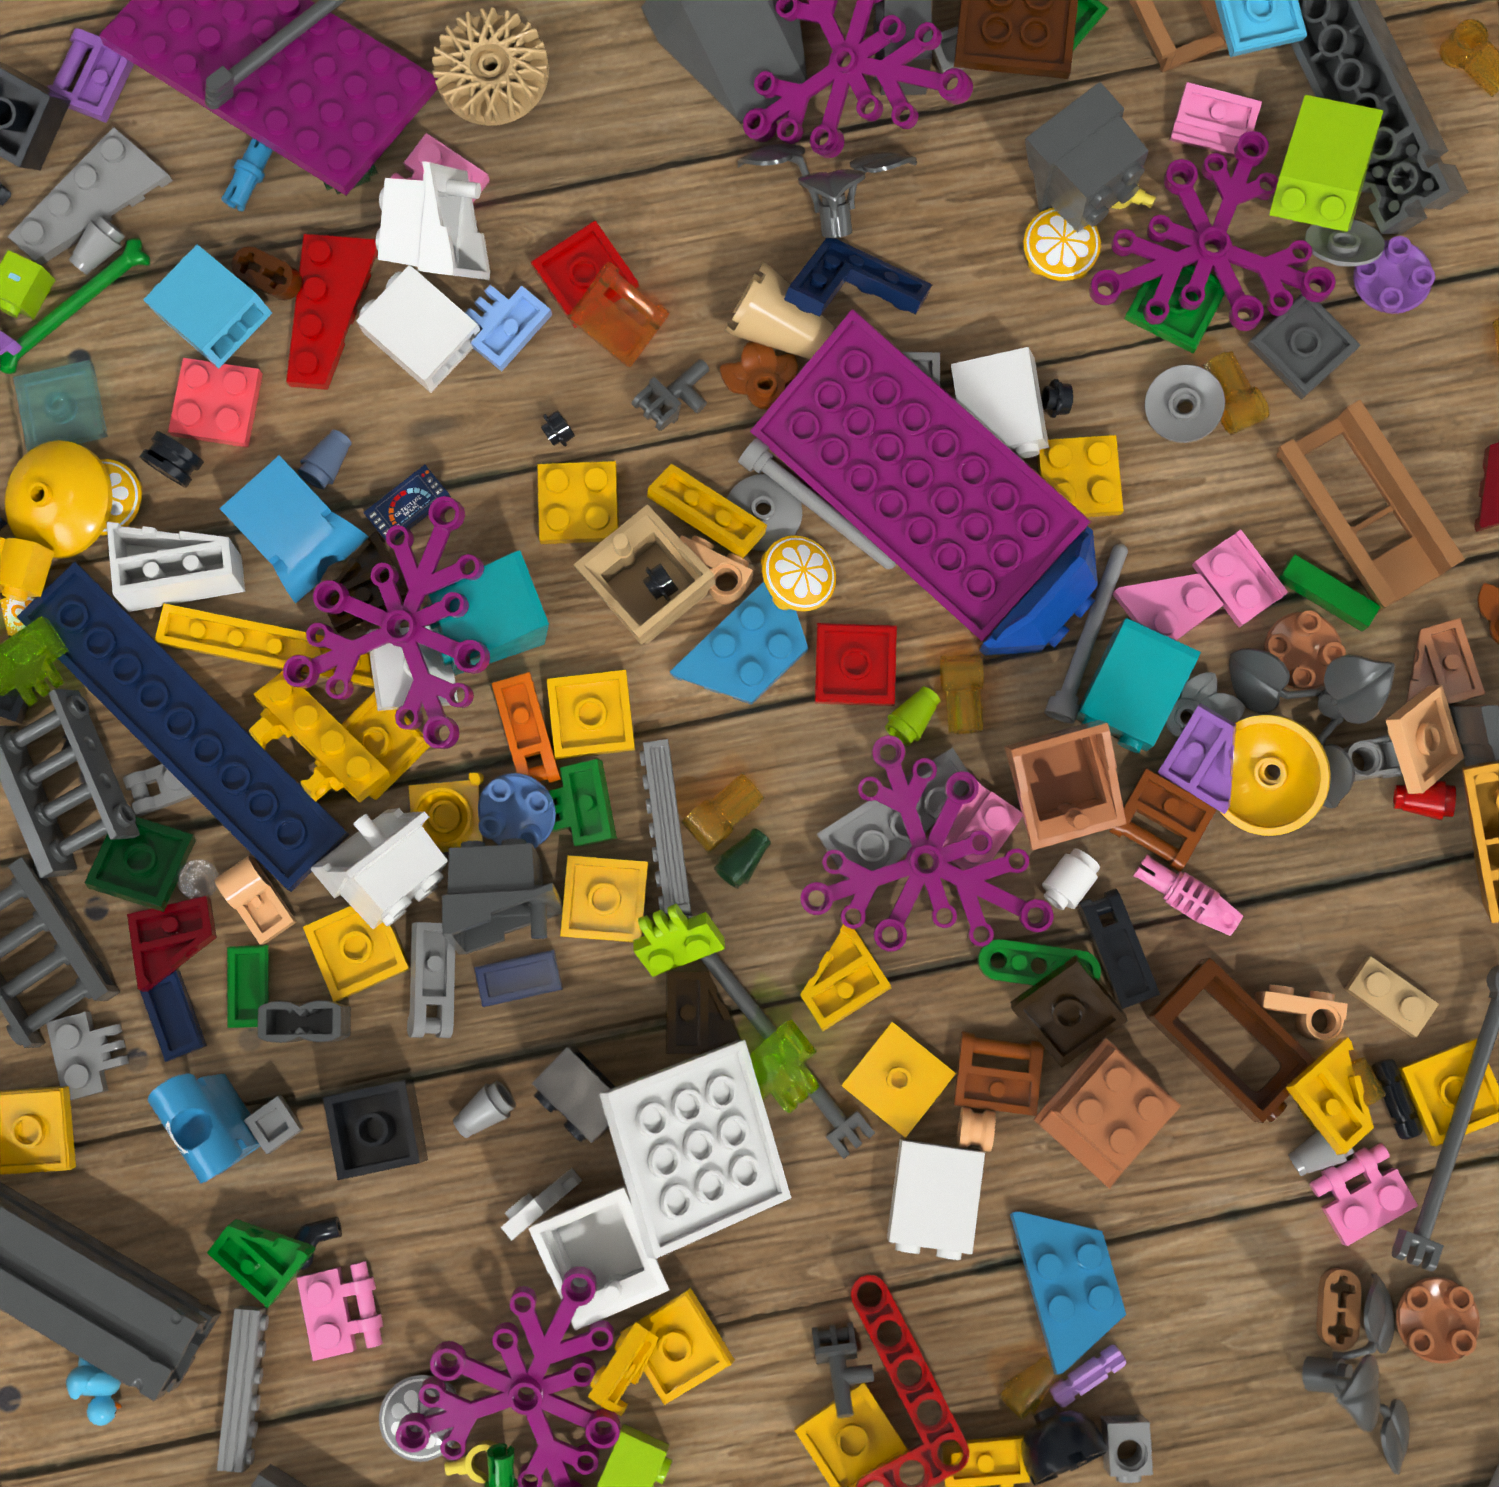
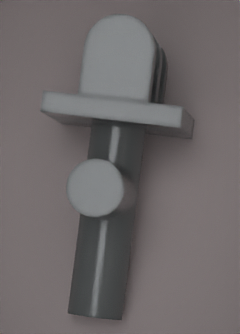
M699 359L667 388L653 377L650 379L649 385L637 394L631 404L635 408L640 407L644 410L643 416L647 420L652 418L656 422L655 427L662 431L671 422L674 424L678 421L682 404L678 400L679 397L696 414L706 406L707 402L692 386L709 372V367L703 360Z
M848 1322L847 1327L837 1329L835 1324L829 1325L830 1330L818 1331V1328L814 1327L812 1328L816 1363H829L837 1418L851 1417L854 1413L849 1385L873 1382L872 1364L848 1368L846 1366V1360L858 1358L853 1322ZM849 1340V1343L838 1345V1341ZM832 1342V1346L820 1347V1344Z

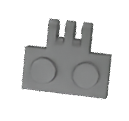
M91 1012L78 1013L50 1021L46 1024L60 1086L69 1087L70 1101L108 1091L104 1071L129 1064L128 1055L117 1056L112 1059L110 1052L126 1048L124 1040L108 1043L107 1036H114L122 1032L121 1024L95 1030Z

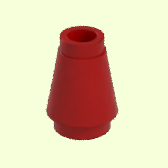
M1445 780L1437 781L1424 793L1408 794L1406 784L1395 785L1393 795L1394 809H1402V811L1441 821L1443 817L1454 816L1456 805L1455 785H1446Z

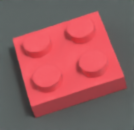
M183 358L168 432L174 437L248 448L263 373L260 369L223 364L218 369L210 361Z

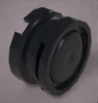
M156 431L151 439L153 442L149 450L144 449L139 458L165 477L187 488L192 481L191 473L193 470H199L204 461L179 442L160 431Z

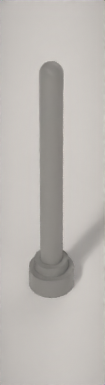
M755 438L739 458V464L749 472L755 470L758 474L761 472L765 473L884 568L892 569L896 566L893 560L841 513L772 460L773 455L769 452V446L758 438Z
M1116 544L1112 548L1094 597L1096 601L1090 608L1061 691H1056L1055 696H1050L1044 713L1055 720L1069 724L1075 723L1080 706L1077 705L1079 698L1076 694L1128 553L1127 547L1124 544Z

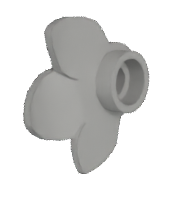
M1202 673L1186 682L1180 699L1177 700L1166 721V726L1174 736L1179 737L1186 726L1180 719L1181 712L1187 711L1193 715L1200 703L1236 723L1242 716L1245 705L1232 695L1217 693V677L1215 673Z

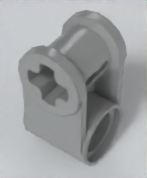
M1389 735L1359 741L1343 748L1351 759L1353 752H1356L1364 760L1363 771L1354 767V782L1380 777L1392 778L1403 776Z

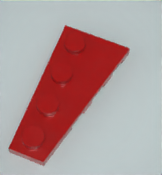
M303 235L299 269L302 277V286L296 295L286 379L290 387L329 389L345 346L346 334L350 324L353 325L358 312L359 300L363 290L367 289L371 278L370 271L375 258H378L376 239Z

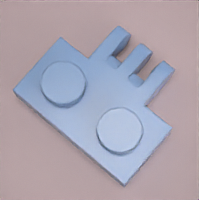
M489 285L484 292L494 303L491 305L479 296L474 303L484 314L480 316L471 308H468L465 312L478 324L481 330L470 342L472 348L501 372L552 316L551 309L523 286L510 299H507L493 286Z

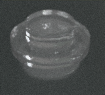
M201 859L192 860L180 869L178 886L181 892L190 899L202 896L210 897L217 889L215 879L219 875L214 865Z

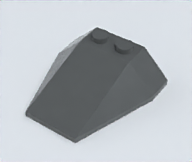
M646 0L641 7L658 43L741 124L745 115L754 108L766 109L782 98L778 96L765 98L756 92L754 81L759 73L768 71L778 77L779 80L802 84L808 80L800 20L786 21L779 16L776 11L778 0ZM793 2L786 5L785 14L793 9ZM771 79L765 81L763 85L764 91L770 88Z

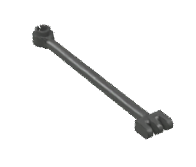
M346 0L317 1L231 69L227 70L224 66L217 69L206 79V106L210 109H218L233 97V89L236 85Z
M693 914L687 915L686 917L689 919L693 916ZM717 953L701 958V961L835 1129L827 1134L826 1138L840 1156L845 1159L850 1155L847 1147L840 1142L845 1136L856 1149L863 1144L853 1132L856 1127L859 1126L866 1137H872L875 1132L858 1111L848 1118Z
M1499 965L1493 967L1486 978L1490 990L1489 998L1491 1000L1414 1232L1411 1233L1399 1228L1392 1248V1257L1399 1260L1406 1258L1407 1263L1414 1266L1421 1264L1423 1269L1430 1272L1437 1268L1444 1245L1434 1242L1430 1238L1499 1032Z

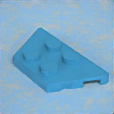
M763 582L670 671V675L674 679L685 680L702 686L706 690L718 694L723 693L752 705L808 651V645L797 612L791 609H779L773 603L772 595Z
M1019 1211L1014 1212L1010 1216L1054 1375L1061 1374L1126 1315L1102 1231Z

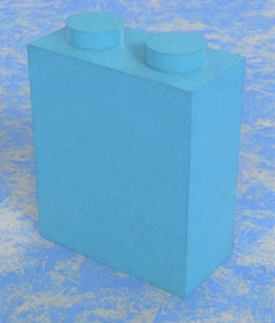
M198 244L143 299L161 320L218 369L272 314L271 310L252 289Z

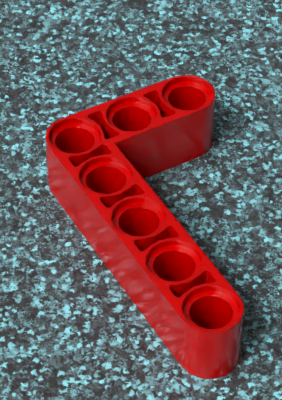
M862 1276L855 1281L851 1289L850 1297L852 1304L922 1443L864 1473L857 1480L855 1487H863L872 1480L881 1482L885 1487H932L961 1471L966 1466L970 1454L969 1447L888 1287L877 1276ZM873 1283L878 1286L881 1292L879 1304L874 1307H865L859 1302L857 1291L862 1284ZM892 1321L900 1328L901 1337L894 1346H885L878 1340L877 1329L882 1322ZM905 1360L916 1362L921 1371L919 1380L910 1386L902 1384L897 1376V1368ZM927 1399L936 1401L941 1410L938 1421L931 1425L921 1423L917 1416L919 1404ZM948 1439L955 1440L961 1449L959 1459L950 1465L942 1463L937 1455L939 1445ZM908 1460L920 1462L924 1470L922 1479L914 1485L904 1483L899 1475L902 1464Z

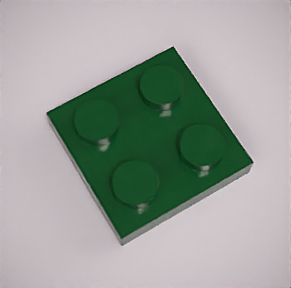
M136 817L135 823L140 835L135 838L110 840L107 834L84 883L89 889L164 912L196 839L193 834Z

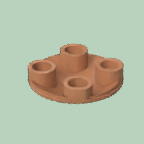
M1312 610L1295 612L1280 618L1270 628L1264 643V651L1278 657L1289 670L1290 678L1286 686L1295 690L1315 689L1324 686V676L1330 662L1346 655V650L1335 628L1317 612Z
M1424 1278L1416 1281L1404 1291L1396 1309V1325L1399 1335L1406 1347L1419 1358L1433 1363H1450L1474 1352L1480 1329V1318L1473 1295L1467 1288L1446 1278Z

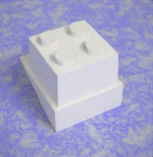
M422 161L424 168L423 181L385 178L384 188H382L379 196V206L382 210L381 227L376 234L378 260L417 266L418 271L490 280V267L484 233H478L472 198L479 199L481 195L480 183L469 182L467 171Z
M400 808L387 809L374 820H371L367 814L361 816L353 824L358 829V832L311 867V871L334 898L341 895L372 929H375L382 922L389 927L406 913L405 909L412 903L411 899L414 897L420 902L438 887L436 884L444 878L441 871L448 860L422 827L424 821L429 818L426 812L403 813Z
M626 1185L529 1227L531 1236L561 1300L563 1298L561 1293L563 1277L569 1269L578 1266L586 1267L596 1277L597 1286L594 1298L588 1304L578 1306L571 1320L575 1331L669 1291L657 1258L651 1259L646 1256ZM574 1278L572 1280L574 1285L578 1287L587 1285V1281L583 1278Z

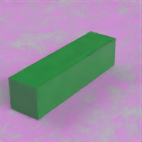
M1296 554L1288 560L1278 576L1282 584L1361 632L1370 626L1381 608L1377 603Z

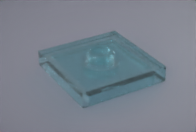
M90 360L13 377L28 452L34 447L49 441L63 440L79 444L108 437L95 368Z

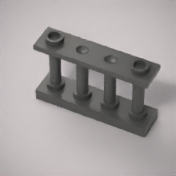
M54 689L49 692L55 710L19 730L18 726H0V782L40 878L66 876L77 870L72 857L73 853L106 834L109 835L110 840L135 838L140 835L135 823L134 811L125 800L89 715L88 703L81 696L79 690ZM62 725L71 746L34 766L27 750V744ZM77 761L86 782L49 802L42 785V780ZM93 797L101 819L64 838L57 821L58 816Z
M21 857L8 866L14 878L11 879V885L0 891V911L21 897L29 898L36 910L33 912L31 919L0 939V959L42 930L45 932L50 931L57 944L54 945L55 950L8 982L0 972V1010L9 1023L6 1028L16 1044L23 1045L24 1048H39L46 1043L38 1031L39 1028L85 997L88 999L93 998L94 1001H108L119 994L120 990L48 878H40L33 859ZM64 963L66 965L71 964L79 976L75 980L76 984L28 1016L16 996Z

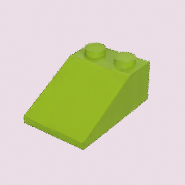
M1305 95L1282 166L1269 215L1344 232L1351 230L1384 110Z

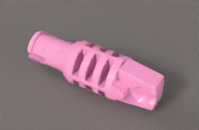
M1148 854L1141 861L1142 865L1155 873L1152 875L1138 866L1133 877L1142 880L1164 894L1163 899L1166 900L1165 903L1197 923H1202L1229 936L1232 935L1241 922L1243 915L1222 898L1220 893L1186 872L1182 873L1180 871L1176 874L1152 859Z

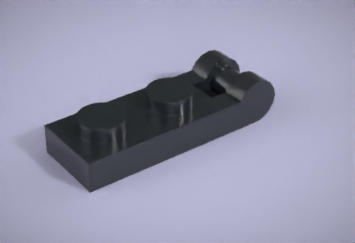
M1115 888L1104 892V897L1095 901H1091L1089 898L1079 902V912L1088 928L1120 1008L1124 1009L1160 995L1118 890ZM1111 912L1115 924L1103 928L1099 916Z

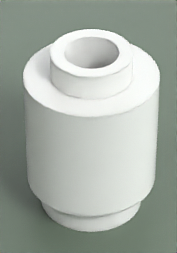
M1074 848L1070 854H1064L1042 883V887L1046 891L1044 894L1045 899L1060 910H1064L1065 907L1075 909L1098 879L1096 873L1099 871L1100 865L1087 853L1077 848Z

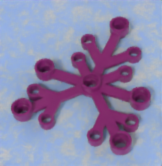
M778 0L776 11L779 16L786 21L799 19L819 23L833 51L829 58V65L802 84L779 80L778 77L768 71L759 73L754 81L756 92L765 98H773L775 96L782 98L766 109L754 108L750 110L744 117L743 129L748 137L760 143L769 141L775 135L776 130L778 137L788 144L799 142L803 136L802 123L809 99L833 83L822 123L812 131L810 145L813 151L820 156L834 158L840 154L844 147V135L838 129V124L849 86H851L858 100L856 110L862 118L872 122L879 119L883 113V104L873 95L864 75L878 78L893 108L891 113L892 121L902 129H911L916 125L918 111L909 104L898 82L937 90L946 101L955 105L962 104L969 99L973 91V82L963 70L958 68L948 69L942 74L905 66V64L924 51L934 50L940 45L942 40L941 31L930 22L919 25L912 40L884 59L870 58L888 44L901 41L906 34L905 23L895 15H888L881 21L879 31L863 41L873 3H878L882 0H857L846 39L834 17L838 0H808L809 4L800 2V0ZM793 2V9L785 14L786 5ZM897 23V31L892 35H888L889 27ZM933 30L932 39L924 43L923 37L925 33ZM848 55H851L849 65L842 67L843 60ZM957 78V86L952 90H948L947 85L950 80ZM771 79L770 88L764 91L763 85L765 81ZM870 102H874L875 107L873 111L869 114H866V105ZM909 109V118L906 121L901 122V113L904 110ZM788 114L787 118L782 119L777 126V121ZM760 117V125L753 129L755 120ZM790 125H794L793 134L786 137V129ZM825 133H828L829 137L827 142L823 145H820L821 137Z
M1248 131L1241 135L1235 146L1234 155L1238 162L1232 177H1230L1226 169V158L1219 153L1209 154L1201 167L1202 175L1214 182L1222 199L1213 225H1211L1193 188L1198 177L1196 166L1186 159L1173 161L1168 166L1164 175V185L1169 192L1178 195L1194 230L1173 223L1165 215H1156L1150 220L1147 227V235L1154 242H1163L1169 239L1185 245L1187 248L1176 252L1139 238L1129 229H1121L1116 232L1112 240L1111 247L1113 252L1123 257L1133 253L1152 262L1120 275L1115 271L1107 269L1097 272L1089 286V294L1097 304L1110 305L1119 298L1121 292L1162 276L1154 297L1147 302L1143 311L1145 320L1150 324L1157 325L1162 323L1169 313L1168 302L1182 268L1197 262L1189 284L1185 285L1180 293L1179 302L1181 306L1187 310H1195L1201 306L1205 298L1204 287L1213 268L1231 305L1229 311L1230 323L1238 330L1249 331L1254 329L1260 322L1264 314V308L1259 299L1244 294L1230 263L1258 273L1269 296L1266 303L1267 309L1275 316L1286 314L1293 304L1292 294L1284 288L1282 283L1300 289L1301 294L1308 301L1322 302L1329 297L1336 281L1333 273L1325 267H1314L1307 273L1288 267L1290 265L1300 268L1306 265L1312 255V248L1306 241H1294L1289 248L1267 257L1259 256L1232 245L1227 230L1237 205L1255 198L1260 200L1271 199L1275 195L1278 178L1272 173H1262L1255 181L1246 184L1252 167L1259 165L1264 160L1269 149L1268 140L1262 133ZM1251 149L1256 156H1249L1243 150ZM1216 163L1219 165L1220 170L1213 171L1208 167V164ZM1181 177L1184 179L1185 184H1178L1173 181V178ZM1266 182L1270 184L1272 190H1263L1260 187V183ZM1156 224L1163 225L1166 232L1158 233L1154 230L1153 226ZM1125 238L1131 245L1129 247H1122L1117 240ZM1205 245H1215L1218 252L1214 253L1208 251L1205 248ZM1293 250H1301L1305 258L1295 257ZM1309 284H1318L1321 292L1313 291ZM1101 286L1108 287L1111 294L1107 296L1099 293L1098 288ZM1194 292L1198 296V300H1188L1186 293ZM1274 298H1282L1286 306H1277L1274 303ZM1157 306L1161 308L1163 314L1160 316L1152 314L1150 307ZM1246 312L1250 316V321L1240 319L1238 313Z
M442 496L435 499L429 507V519L434 528L419 565L411 548L414 542L411 530L395 525L386 533V542L394 549L409 589L404 603L396 586L399 579L398 571L394 566L387 563H378L371 571V580L379 587L387 611L351 597L348 589L343 584L332 580L319 583L314 590L313 600L319 610L330 614H338L345 611L382 628L352 641L334 633L329 625L314 623L307 629V641L312 646L319 648L327 647L331 651L315 658L302 655L292 656L284 665L283 675L286 682L291 686L309 688L318 681L321 673L336 667L334 675L326 682V692L333 699L345 700L353 693L354 685L351 677L361 655L388 643L401 647L412 674L413 682L403 706L395 714V721L402 729L415 730L419 728L423 722V714L420 710L423 704L429 719L423 727L425 742L433 748L448 749L458 741L459 727L453 719L446 717L438 696L445 698L453 707L465 708L472 703L474 693L471 687L466 684H452L431 675L418 643L453 657L455 665L461 671L471 674L480 673L487 668L490 662V653L488 648L481 642L465 640L460 643L425 628L448 616L460 618L467 613L469 608L468 600L464 595L450 592L441 601L420 610L426 595L464 578L477 580L484 572L482 560L470 554L461 556L457 563L435 572L451 531L458 529L465 519V510L462 504L453 498ZM453 508L455 510V517L452 521L446 522L445 513ZM403 531L405 539L402 544L397 545L395 537L399 532ZM473 560L475 562V570L467 575L465 565ZM384 569H388L390 573L389 579L382 583L380 574ZM338 591L339 601L336 605H332L331 595ZM454 598H458L460 601V607L456 612L450 610V602ZM407 620L409 631L402 635L400 633V625ZM322 628L325 632V637L321 642H318L316 640V633ZM477 650L480 653V660L477 664L472 665L470 655L473 651ZM307 665L309 667V675L306 679H303L301 677V670ZM342 680L344 690L338 695L335 691V685L338 681ZM462 688L465 692V697L462 702L458 703L454 697L455 692ZM411 710L414 714V720L410 725H407L404 716L406 712ZM446 725L449 728L450 734L443 741L439 736V732Z
M890 735L879 738L872 747V758L878 766L885 768L892 790L882 786L877 778L866 777L858 784V794L865 801L875 800L900 812L911 848L908 850L905 860L873 871L846 859L844 853L839 850L826 852L822 858L823 868L828 873H840L850 879L829 886L820 882L806 885L800 895L802 907L810 914L821 915L831 908L833 901L855 894L851 903L842 909L841 921L846 927L856 929L862 926L865 921V910L877 886L909 876L889 918L878 922L873 932L875 943L881 949L896 951L906 942L907 931L904 924L924 884L933 907L931 913L933 923L940 928H949L956 922L957 913L949 905L940 879L942 878L956 885L970 926L968 938L974 945L986 946L992 941L994 936L992 927L985 921L977 896L1019 916L1021 924L1029 931L1042 932L1047 930L1054 919L1053 910L1047 902L1039 899H1031L1026 902L984 881L1008 872L1020 873L1026 870L1029 865V857L1024 850L1011 849L1005 853L1004 857L965 870L947 863L971 854L983 855L992 848L991 836L981 830L972 832L967 839L942 847L962 805L973 801L978 794L979 785L976 778L968 772L961 771L952 774L945 783L947 799L926 839L916 806L927 783L933 780L937 774L936 764L928 758L917 760L912 766L913 776L909 784H907L901 766L905 756V747L902 741ZM884 745H890L895 749V757L892 760H885L881 757L880 750ZM920 763H927L931 766L932 773L928 778H921L917 774V767ZM867 781L874 782L878 787V791L873 797L866 796L862 791L863 784ZM957 781H964L967 784L968 792L966 795L958 796L955 794L953 786ZM976 835H982L987 840L985 849L981 851L976 850L972 845V840ZM923 853L929 854L933 859L932 866L928 869H922L918 865V858ZM1013 853H1019L1023 857V864L1018 869L1011 867L1009 864V858ZM831 854H838L842 859V865L837 870H832L827 866L826 861ZM818 890L823 893L824 902L820 906L810 904L808 898L812 891ZM1034 907L1039 908L1042 912V919L1038 923H1032L1028 919V912ZM855 908L860 912L861 918L858 923L849 924L846 921L845 914L849 909ZM941 908H947L951 912V920L946 924H941L936 917L937 912ZM978 926H984L988 931V937L982 942L976 941L973 936V932ZM886 927H894L897 931V938L893 942H886L882 938V931Z
M581 1266L573 1267L565 1273L561 1286L563 1298L546 1333H544L535 1310L537 1301L535 1291L528 1286H520L513 1291L510 1308L514 1314L518 1315L534 1354L528 1370L517 1345L519 1330L510 1322L500 1323L495 1328L492 1338L493 1346L501 1352L509 1374L466 1356L464 1348L454 1341H445L437 1345L430 1361L431 1371L436 1377H429L423 1381L419 1391V1400L426 1407H438L443 1409V1411L428 1416L417 1412L405 1415L399 1422L395 1436L399 1447L407 1452H419L427 1446L431 1434L453 1427L452 1430L444 1434L440 1451L445 1458L457 1460L465 1453L467 1437L476 1419L511 1407L515 1412L526 1415L538 1444L530 1462L524 1464L519 1470L518 1487H541L546 1467L555 1487H583L579 1482L571 1479L565 1463L574 1466L575 1470L580 1474L588 1475L596 1471L599 1463V1451L597 1448H609L617 1442L620 1435V1419L615 1412L605 1408L592 1411L553 1394L576 1385L580 1387L590 1385L596 1373V1364L590 1357H577L572 1362L571 1368L547 1376L545 1374L552 1363L593 1349L598 1351L606 1350L613 1342L614 1329L609 1322L604 1320L592 1323L589 1331L562 1340L578 1306L588 1304L595 1296L597 1280L594 1273L590 1269ZM574 1278H583L587 1281V1285L578 1287L574 1285L572 1280ZM524 1296L531 1303L527 1306H521L517 1303L516 1299ZM597 1331H604L608 1337L604 1340H599L593 1334ZM508 1333L513 1337V1340L504 1342L498 1335ZM451 1353L454 1354L457 1357V1359L453 1361H448L443 1357L442 1354ZM586 1367L590 1370V1374L586 1376L579 1375L576 1369ZM462 1374L500 1392L470 1401L447 1391L446 1385L442 1380H454ZM529 1387L534 1390V1393L524 1394L520 1391V1388ZM435 1388L438 1390L439 1395L435 1397L430 1396L425 1390ZM544 1410L586 1428V1437L590 1444H582L576 1447L555 1438ZM607 1421L611 1423V1426L601 1428L597 1425V1422ZM408 1425L419 1426L422 1431L414 1432L410 1430ZM451 1440L457 1441L461 1447L453 1449L448 1446L447 1442ZM583 1455H588L593 1458V1461L583 1463L579 1458ZM533 1474L537 1477V1480L529 1482L523 1476Z

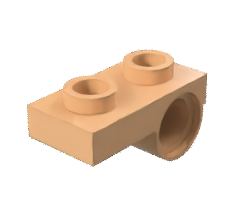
M681 535L680 539L683 543H686L715 575V582L723 575L733 576L737 580L736 587L730 591H722L716 585L712 586L709 591L713 599L725 605L737 602L743 593L747 592L753 580V570L748 568L749 562L732 553H728L727 557L713 551L714 545L701 537L693 536L692 539Z
M247 856L215 879V884L222 896L238 911L260 945H265L297 923L254 856Z
M1269 985V991H1260L1255 994V1001L1264 1010L1296 1014L1297 1029L1308 1039H1332L1341 1032L1344 1020H1346L1348 1004L1334 1002L1335 994L1310 991L1308 998L1295 996L1293 987ZM1317 1010L1322 1011L1327 1017V1026L1321 1033L1317 1032L1311 1023L1312 1015Z

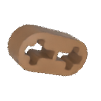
M1340 1267L1330 1268L1320 1277L1316 1323L1317 1334L1320 1340L1332 1349L1339 1351L1348 1350L1358 1341L1362 1296L1361 1283L1358 1277L1351 1271ZM1339 1276H1342L1343 1282L1348 1283L1350 1288L1349 1291L1342 1292L1341 1303L1338 1305V1294L1331 1291L1330 1287L1331 1283H1338ZM1337 1312H1340V1324L1347 1327V1333L1340 1334L1339 1340L1336 1341L1335 1336L1328 1333L1329 1326H1336Z

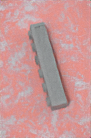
M241 1305L234 1309L217 1471L242 1473L254 1461L255 1449L251 1448L252 1438L256 1437L258 1423L254 1419L255 1411L259 1410L261 1400L260 1395H257L258 1384H261L263 1379V1368H260L261 1357H264L266 1352V1341H263V1335L269 1324V1315H266V1307Z

